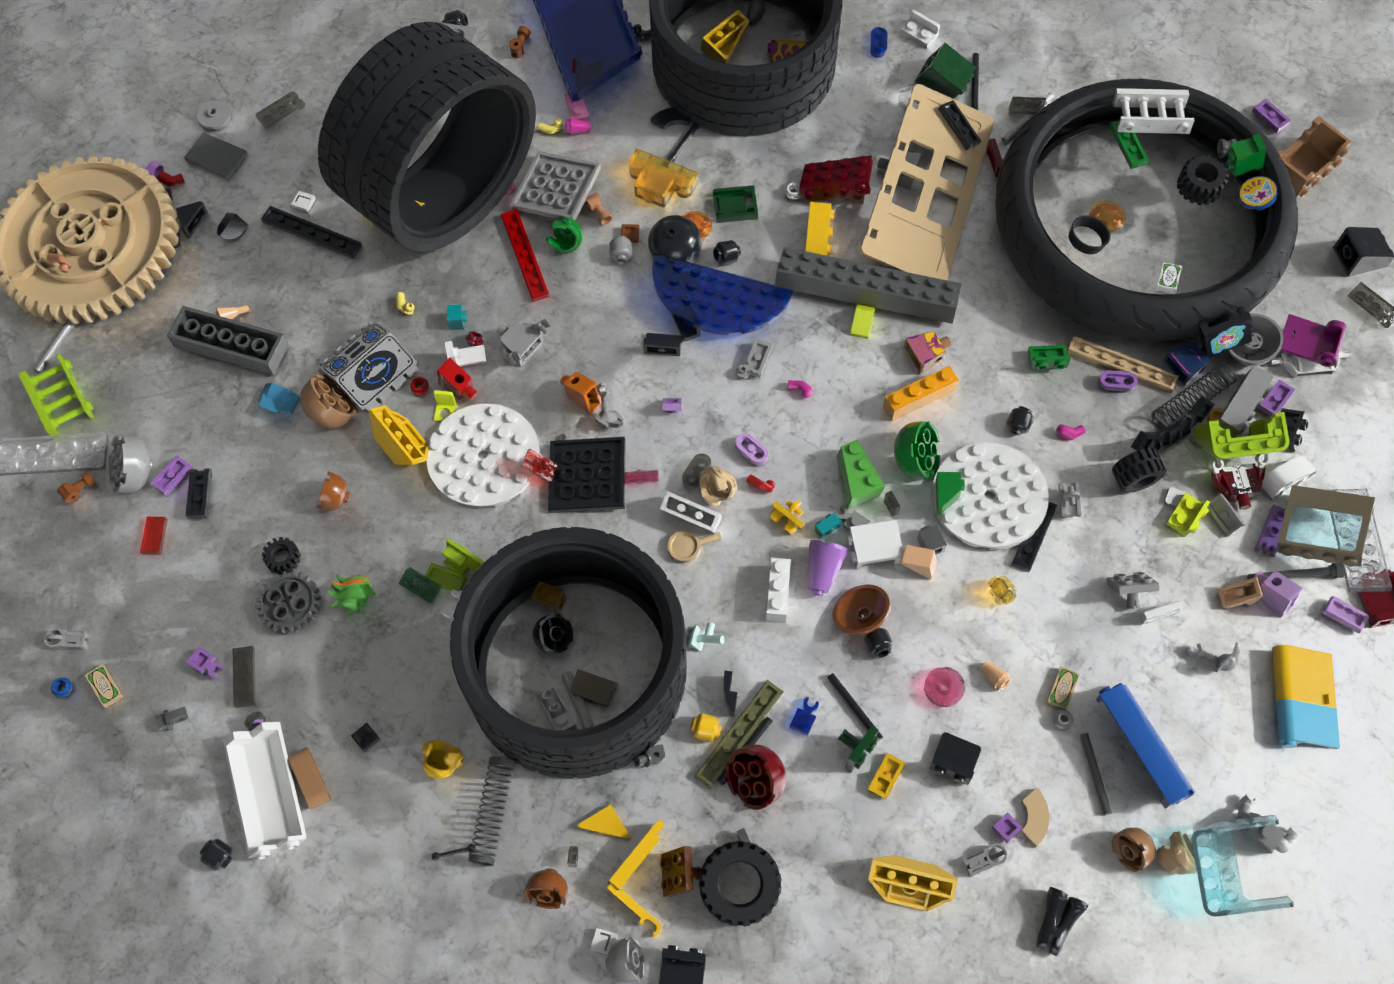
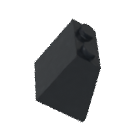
M1347 227L1333 246L1348 277L1388 267L1394 259V253L1388 246L1385 236L1379 228Z

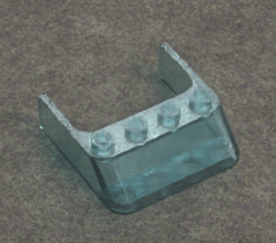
M1266 815L1217 822L1193 833L1191 842L1202 905L1208 915L1218 917L1294 907V902L1288 896L1249 900L1242 892L1233 831L1280 824L1276 816Z

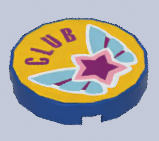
M1257 176L1246 180L1239 189V200L1249 210L1266 209L1275 202L1277 196L1275 182L1264 176Z

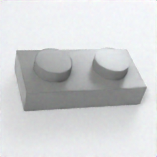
M1219 494L1209 501L1210 503L1207 506L1209 512L1227 536L1233 535L1246 525L1223 494Z

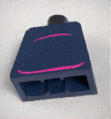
M1190 342L1167 351L1163 359L1169 369L1179 376L1178 379L1184 387L1202 373L1210 362L1203 347L1199 348L1195 342Z

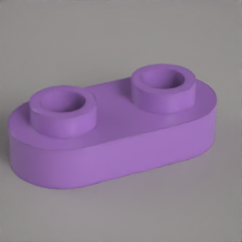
M1110 370L1104 371L1098 380L1100 387L1105 390L1125 392L1132 391L1138 382L1136 375L1131 372Z

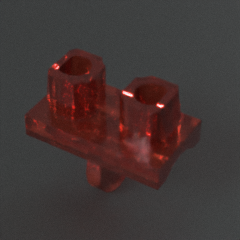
M532 449L527 450L521 462L523 468L547 482L552 481V476L558 467L557 464L550 461V458L544 457Z

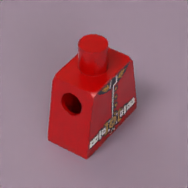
M451 358L437 370L438 384L448 392H453V395L459 400L466 396L472 401L478 395V392L473 388L471 376Z

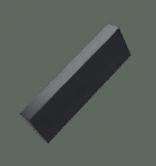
M954 100L938 108L966 151L982 142Z

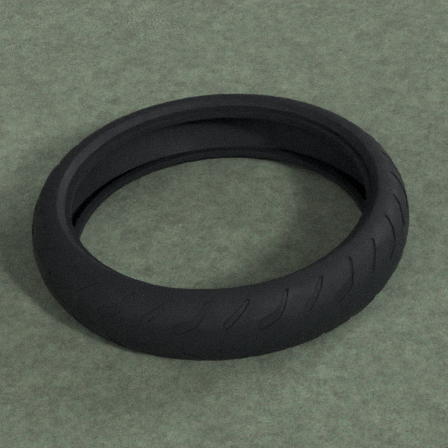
M1116 79L1087 85L1059 97L1037 112L1018 132L1007 150L998 173L995 199L996 220L1003 246L1020 276L1041 299H1044L1049 306L1062 315L1089 329L1118 338L1145 342L1177 341L1200 336L1198 322L1206 320L1210 328L1238 317V307L1243 306L1245 312H1250L1259 305L1275 288L1290 261L1298 231V207L1294 186L1290 179L1291 176L1284 161L1281 160L1280 154L1272 142L1252 121L1227 103L1207 93L1177 83L1153 79ZM1117 88L1189 90V98L1183 110L1185 118H1194L1190 134H1170L1186 139L1219 159L1220 162H1223L1225 167L1228 156L1219 158L1217 154V145L1220 139H1225L1226 141L1236 139L1241 141L1252 138L1253 135L1260 133L1266 146L1263 168L1253 169L1235 177V179L1241 186L1246 180L1253 177L1264 176L1270 178L1277 186L1276 200L1266 209H1252L1255 239L1251 258L1240 270L1220 283L1197 291L1180 294H1150L1127 290L1100 280L1084 271L1061 252L1046 232L1038 216L1034 201V174L1043 161L1064 143L1088 132L1110 128L1111 122L1120 120L1121 116H1123L1122 107H1113V99ZM1129 107L1131 117H1141L1140 107ZM1147 108L1149 117H1159L1158 108ZM1165 108L1167 117L1177 118L1175 108Z

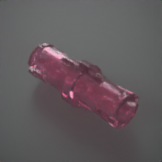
M637 469V471L625 472V484L659 482L658 469L647 471Z

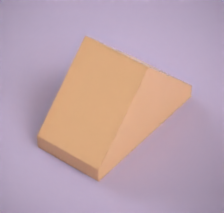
M911 545L904 546L900 561L904 566L929 580L933 577L937 562L935 550Z

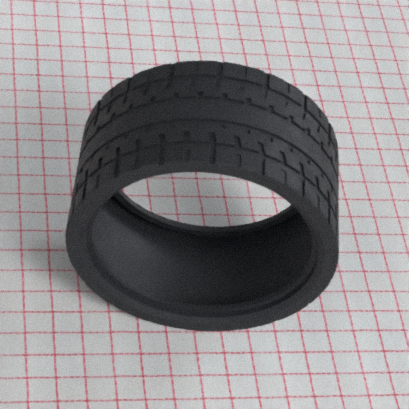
M649 0L652 67L657 87L660 89L663 98L668 101V104L678 109L684 116H689L691 123L696 122L706 130L725 135L757 136L769 134L788 128L803 120L821 104L826 97V93L829 92L836 69L843 0H762L792 12L805 23L813 37L799 50L783 59L752 66L731 65L709 59L694 51L677 34L681 25L694 13L709 5L726 0Z
M419 22L405 26L389 34L367 51L349 71L333 96L319 135L318 164L321 176L326 185L336 195L402 247L415 252H428L443 248L466 235L483 221L511 187L526 159L532 142L536 122L535 100L530 88L523 80L449 26L438 22ZM450 110L445 123L433 142L407 168L425 136L439 119ZM416 201L421 202V203H425V204H423V205L421 206V205L418 204Z
M559 527L538 531L530 536L526 535L497 551V554L492 555L469 580L470 583L464 588L454 611V621H452L450 631V656L457 683L477 723L488 740L501 753L504 752L505 756L516 764H520L522 767L533 772L538 771L542 775L564 779H573V777L581 779L610 773L614 769H621L629 765L636 757L641 756L645 750L653 747L660 740V737L670 727L672 719L675 718L685 691L687 677L685 624L682 607L671 581L667 580L665 572L646 552H642L633 543L617 535L607 534L605 531L584 527ZM539 581L555 587L566 584H592L619 592L636 603L648 615L659 633L663 647L658 668L652 681L638 700L621 714L607 722L585 729L570 731L540 728L521 721L508 713L488 692L486 667L493 638L507 616L517 606L532 596Z

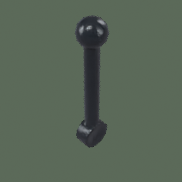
M469 844L466 848H461L448 852H434L431 857L433 860L436 861L440 857H445L467 851L470 853L471 851H474L470 847L474 844Z

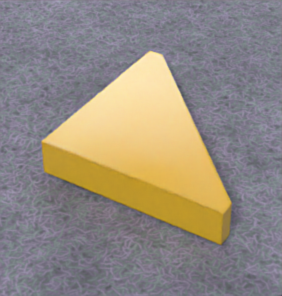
M611 804L578 824L579 829L627 840L631 839Z

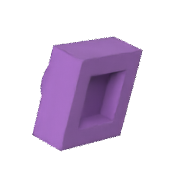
M663 398L662 411H667L668 413L681 411L682 398Z
M1008 812L992 827L1006 844L1023 829Z

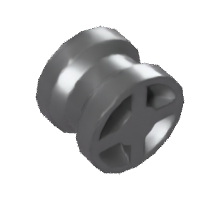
M1220 139L1218 141L1217 154L1219 158L1228 156L1227 152L1230 149V143L1237 142L1236 139H1230L1229 141Z

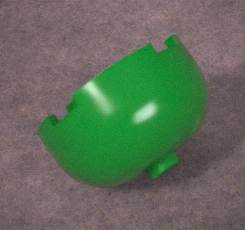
M911 422L902 427L896 436L894 443L896 463L899 469L911 478L923 479L934 477L939 469L941 455H937V443L940 442L936 428L931 422ZM931 457H934V458H935V461H934L933 466H932V458H931Z

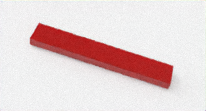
M515 209L502 213L503 224L532 302L550 297L518 210Z

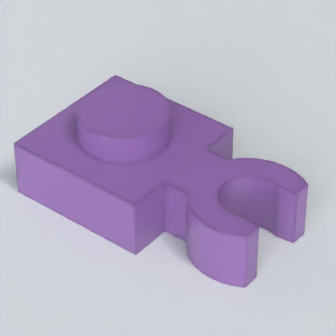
M200 646L186 661L188 665L203 675L208 670V674L216 680L218 677L214 674V671L216 669L225 670L220 663H214L216 658Z

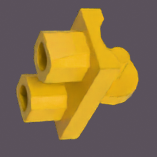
M788 500L785 505L789 507V510L777 501L772 504L774 509L769 517L777 523L780 522L784 515L788 517L789 520L783 528L790 534H793L799 527L802 529L805 526L801 520L793 515L794 513H797L799 516L803 514V511L799 508L801 505L799 500L794 503Z

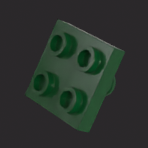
M872 725L860 740L844 729L838 740L853 750L848 757L845 769L851 773L855 768L859 770L865 761L866 753H871L877 745L879 729Z

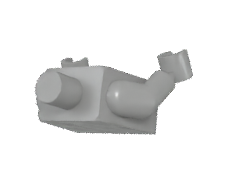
M543 319L538 324L515 322L510 328L504 324L500 325L497 329V334L501 336L500 351L504 361L512 363L513 366L517 363L521 367L543 343L541 332L546 334V328L551 327L548 321Z

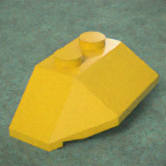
M385 405L369 410L373 437L395 465H414L427 461L428 443L407 418L391 411Z
M896 855L873 858L868 877L869 882L884 901L923 911H929L946 902L953 901L958 883L956 877L937 865Z

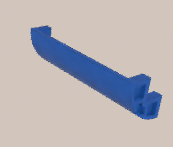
M1119 683L1113 688L1107 686L1101 689L1096 701L1098 703L1103 701L1164 796V799L1160 801L1164 809L1195 795L1196 791L1127 685Z

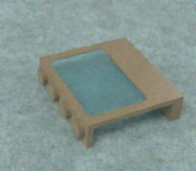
M1292 485L1277 541V553L1286 556H1299L1305 559L1323 560L1327 563L1335 562L1351 567H1361L1371 515L1375 508V497Z

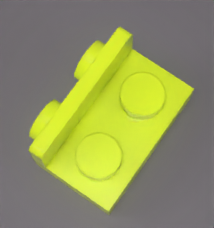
M1186 492L1165 524L1184 537L1190 532L1195 533L1200 526L1198 523L1199 519H1203L1209 511L1207 506L1210 502L1206 500L1202 503Z

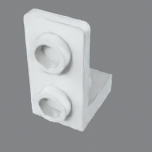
M452 341L444 342L447 359L451 358L460 367L487 361L484 345L458 349L457 347L454 348Z

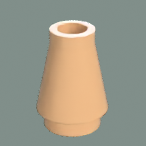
M990 661L985 662L981 667V670L995 688L1002 690L1010 683L1009 673Z

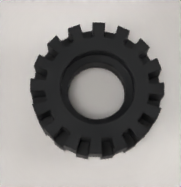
M279 537L278 541L276 538L272 539V544L270 541L267 542L268 547L264 546L263 550L265 552H262V559L272 573L276 572V574L281 575V572L286 571L287 573V570L291 573L293 571L292 567H298L297 562L300 563L301 559L299 557H301V554L292 540L290 541L289 538L284 540L283 537ZM281 550L288 551L287 559L282 562L275 561L274 556L277 552Z

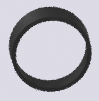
M1088 215L1077 217L1073 221L1068 234L1072 246L1084 254L1099 253L1109 243L1111 237L1108 227L1101 220ZM1088 227L1094 230L1101 238L1102 245L1090 246L1083 243L1076 236L1074 228Z

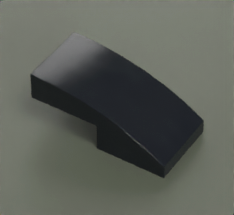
M725 670L724 699L730 717H734L738 692L730 691L733 671Z

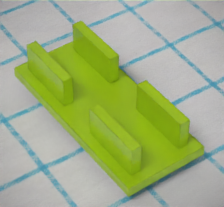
M447 538V547L442 552V555L446 557L443 564L461 575L468 569L474 573L480 569L484 563L480 557L470 553L465 547Z

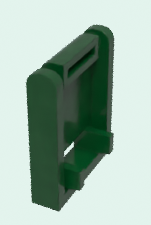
M754 185L718 188L712 191L717 223L758 219ZM745 198H752V205L747 206L746 209Z

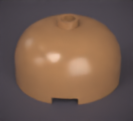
M315 375L308 380L300 393V403L304 412L313 422L322 427L335 429L344 426L357 412L355 403L336 387L337 384L332 379L323 375Z

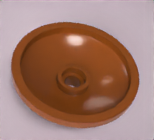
M867 584L851 588L837 600L834 606V623L840 631L849 635H863L872 632L884 623L890 613L891 602L889 596L882 588L876 585Z

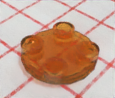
M1101 201L1094 204L1089 211V216L1101 220L1110 232L1120 230L1124 226L1126 220L1125 212L1116 203Z
M690 211L683 214L682 216L690 219L697 226L702 242L705 241L712 229L710 218L700 211Z

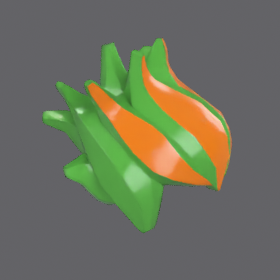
M337 574L336 577L340 583L332 581L331 587L336 592L327 591L328 594L337 599L330 607L340 606L349 609L347 616L362 610L367 603L368 595H376L370 586V580L363 575L342 578Z

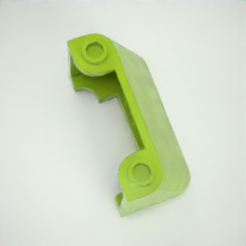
M1284 412L1274 413L1265 419L1253 421L1249 426L1250 436L1231 438L1230 430L1221 428L1218 425V420L1209 421L1192 428L1195 442L1214 458L1221 460L1277 453L1286 450L1289 446Z

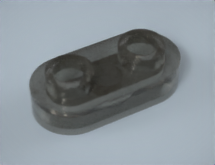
M700 453L694 456L683 472L682 482L687 488L693 489L699 486L702 473L706 468L711 467V459L708 455ZM703 463L705 466L700 467L699 464ZM694 478L695 481L690 482L689 479Z

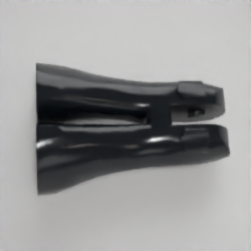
M1049 887L1046 911L1037 937L1036 947L1044 950L1052 935L1054 938L1050 945L1049 953L1057 957L1072 927L1089 905L1078 898H1067L1068 894L1062 890ZM1066 901L1058 926H1056L1059 913Z

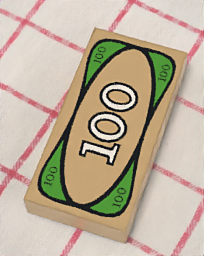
M101 664L85 675L104 708L109 707L124 697L105 665Z
M1061 666L1046 704L1060 710H1067L1080 674Z

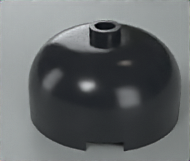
M670 215L657 221L651 228L648 236V248L653 260L662 268L681 270L692 265L699 257L702 237L697 226L690 219L680 215Z

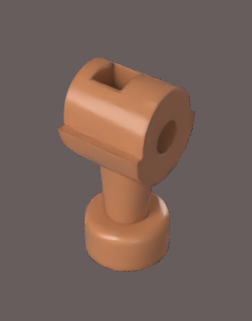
M594 193L586 198L584 203L590 212L595 211L599 215L598 220L602 225L608 224L612 220L613 215L603 209L600 195Z

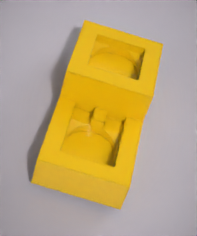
M887 753L868 790L887 799L906 762Z

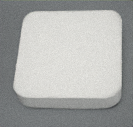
M1170 487L1164 503L1175 508L1186 492Z

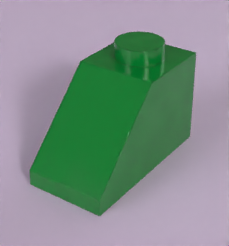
M937 472V515H941L960 498L961 491H964L965 481L961 479V472Z

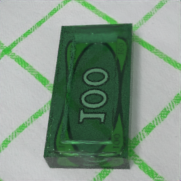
M412 567L406 568L398 583L428 603L434 602L441 588V585Z

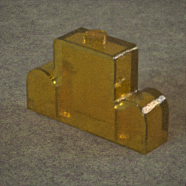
M636 148L629 159L630 176L636 179L634 183L635 196L647 203L666 207L674 192L681 198H688L693 194L699 183L698 172Z

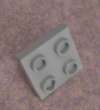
M1134 572L1133 575L1126 576V574H1114V577H1107V585L1118 594H1127V608L1135 609L1134 606H1136V609L1140 608L1139 593L1159 591V583L1145 572Z

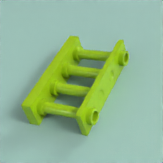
M60 353L57 354L60 364L36 376H29L26 371L18 374L45 430L52 438L60 435L57 430L60 424L84 412L91 419L95 418L92 410H94L93 405L89 400L86 401L71 371L73 368L68 358L64 359ZM63 370L65 371L67 378L43 390L37 389L36 386L39 385V382ZM70 384L72 385L74 392L50 404H44L43 400L46 399V396ZM77 398L79 399L81 406L57 418H51L50 414L53 410Z

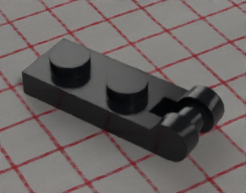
M205 468L202 471H198V469L190 470L185 515L187 519L207 518L210 482L212 479L211 468Z

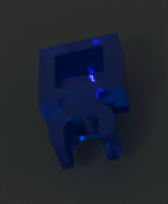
M809 697L804 699V710L797 708L789 728L806 736L809 735L816 716L812 713L819 706L818 701H816L813 707L808 706Z

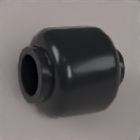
M455 10L447 12L442 23L468 26V18L465 13Z
M733 240L718 242L713 249L714 259L721 265L737 262L741 254L739 245Z
M1023 406L1012 409L1006 421L1007 426L1010 428L1009 431L1015 435L1028 433L1034 422L1033 412Z
M878 627L865 635L864 641L870 655L883 658L891 653L893 642L886 629Z
M218 838L213 841L210 839L199 852L201 854V862L214 871L219 870L221 867L225 869L233 859L230 856L232 848Z

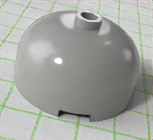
M115 436L111 442L114 450H112L111 456L109 455L108 459L109 483H114V493L136 492L145 485L152 470V460H150L149 451L146 445L138 438Z

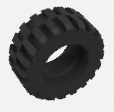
M735 841L717 847L708 855L700 871L699 889L704 905L719 921L731 926L745 927L753 923L757 924L764 917L769 916L779 901L782 880L776 862L767 851L750 842ZM737 862L751 865L757 871L760 878L758 894L753 900L745 904H735L728 901L720 890L722 872L726 867Z

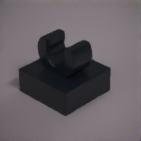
M365 723L351 735L364 753L380 740L368 723Z

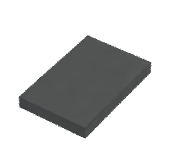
M203 132L184 159L191 164L230 179L248 153L240 147Z

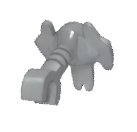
M607 382L600 383L597 386V391L601 396L602 411L599 415L593 413V416L597 423L606 428H618L624 424V419L617 411L608 410V396L612 394V390H605Z
M1238 642L1235 643L1231 654H1222L1219 657L1203 650L1201 643L1197 644L1198 652L1196 653L1192 652L1190 646L1186 647V651L1190 656H1199L1202 659L1204 658V660L1216 663L1217 669L1215 672L1233 670L1238 663L1240 654Z

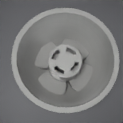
M1251 313L1252 322L1250 323L1254 331L1251 334L1252 342L1228 350L1233 359L1241 364L1258 366L1276 357L1283 345V333L1280 326L1270 317Z

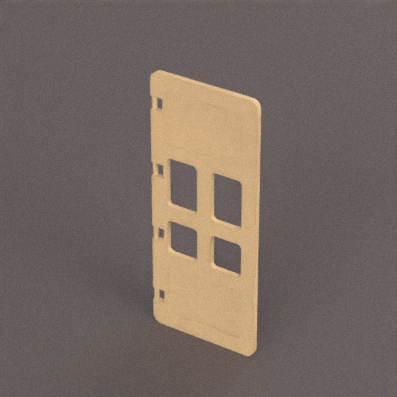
M917 84L912 89L860 252L863 256L895 270L948 280L994 120L991 116L954 100L982 141L979 145L966 151L938 110L941 105L954 99L921 84ZM913 102L918 104L917 109L912 107ZM910 142L932 151L933 154L928 170H924L905 160ZM899 144L904 145L903 151L898 149ZM945 157L966 166L967 170L962 186L940 176ZM900 174L909 176L923 184L914 212L892 203ZM885 187L891 188L889 194L884 192ZM935 189L957 198L949 228L927 218ZM871 230L876 232L875 239L869 237Z

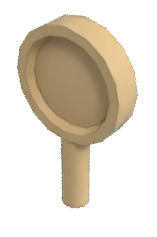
M678 531L669 538L667 544L668 554L671 559L678 563H690L698 557L700 546L721 540V535L717 532L698 538L690 531Z

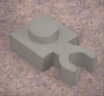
M843 505L840 506V511L844 514L839 515L835 513L841 521L845 522L843 528L848 531L852 526L870 524V520L854 510L850 514L847 507Z

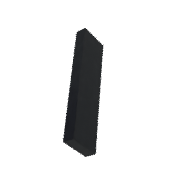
M1048 502L1047 512L1042 524L1031 537L1020 543L1011 565L1030 572L1058 506L1057 504Z

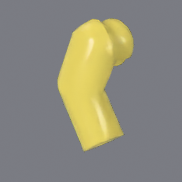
M555 119L552 125L540 122L538 131L550 135L562 130L563 121Z
M396 293L397 310L406 315L412 314L415 308L412 303L409 305V302H405L404 293Z

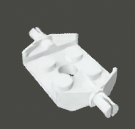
M1351 350L1340 351L1336 364L1324 367L1282 351L1281 356L1273 358L1269 361V364H1281L1293 378L1297 374L1332 371L1331 374H1334L1340 359L1351 358L1352 353H1350Z

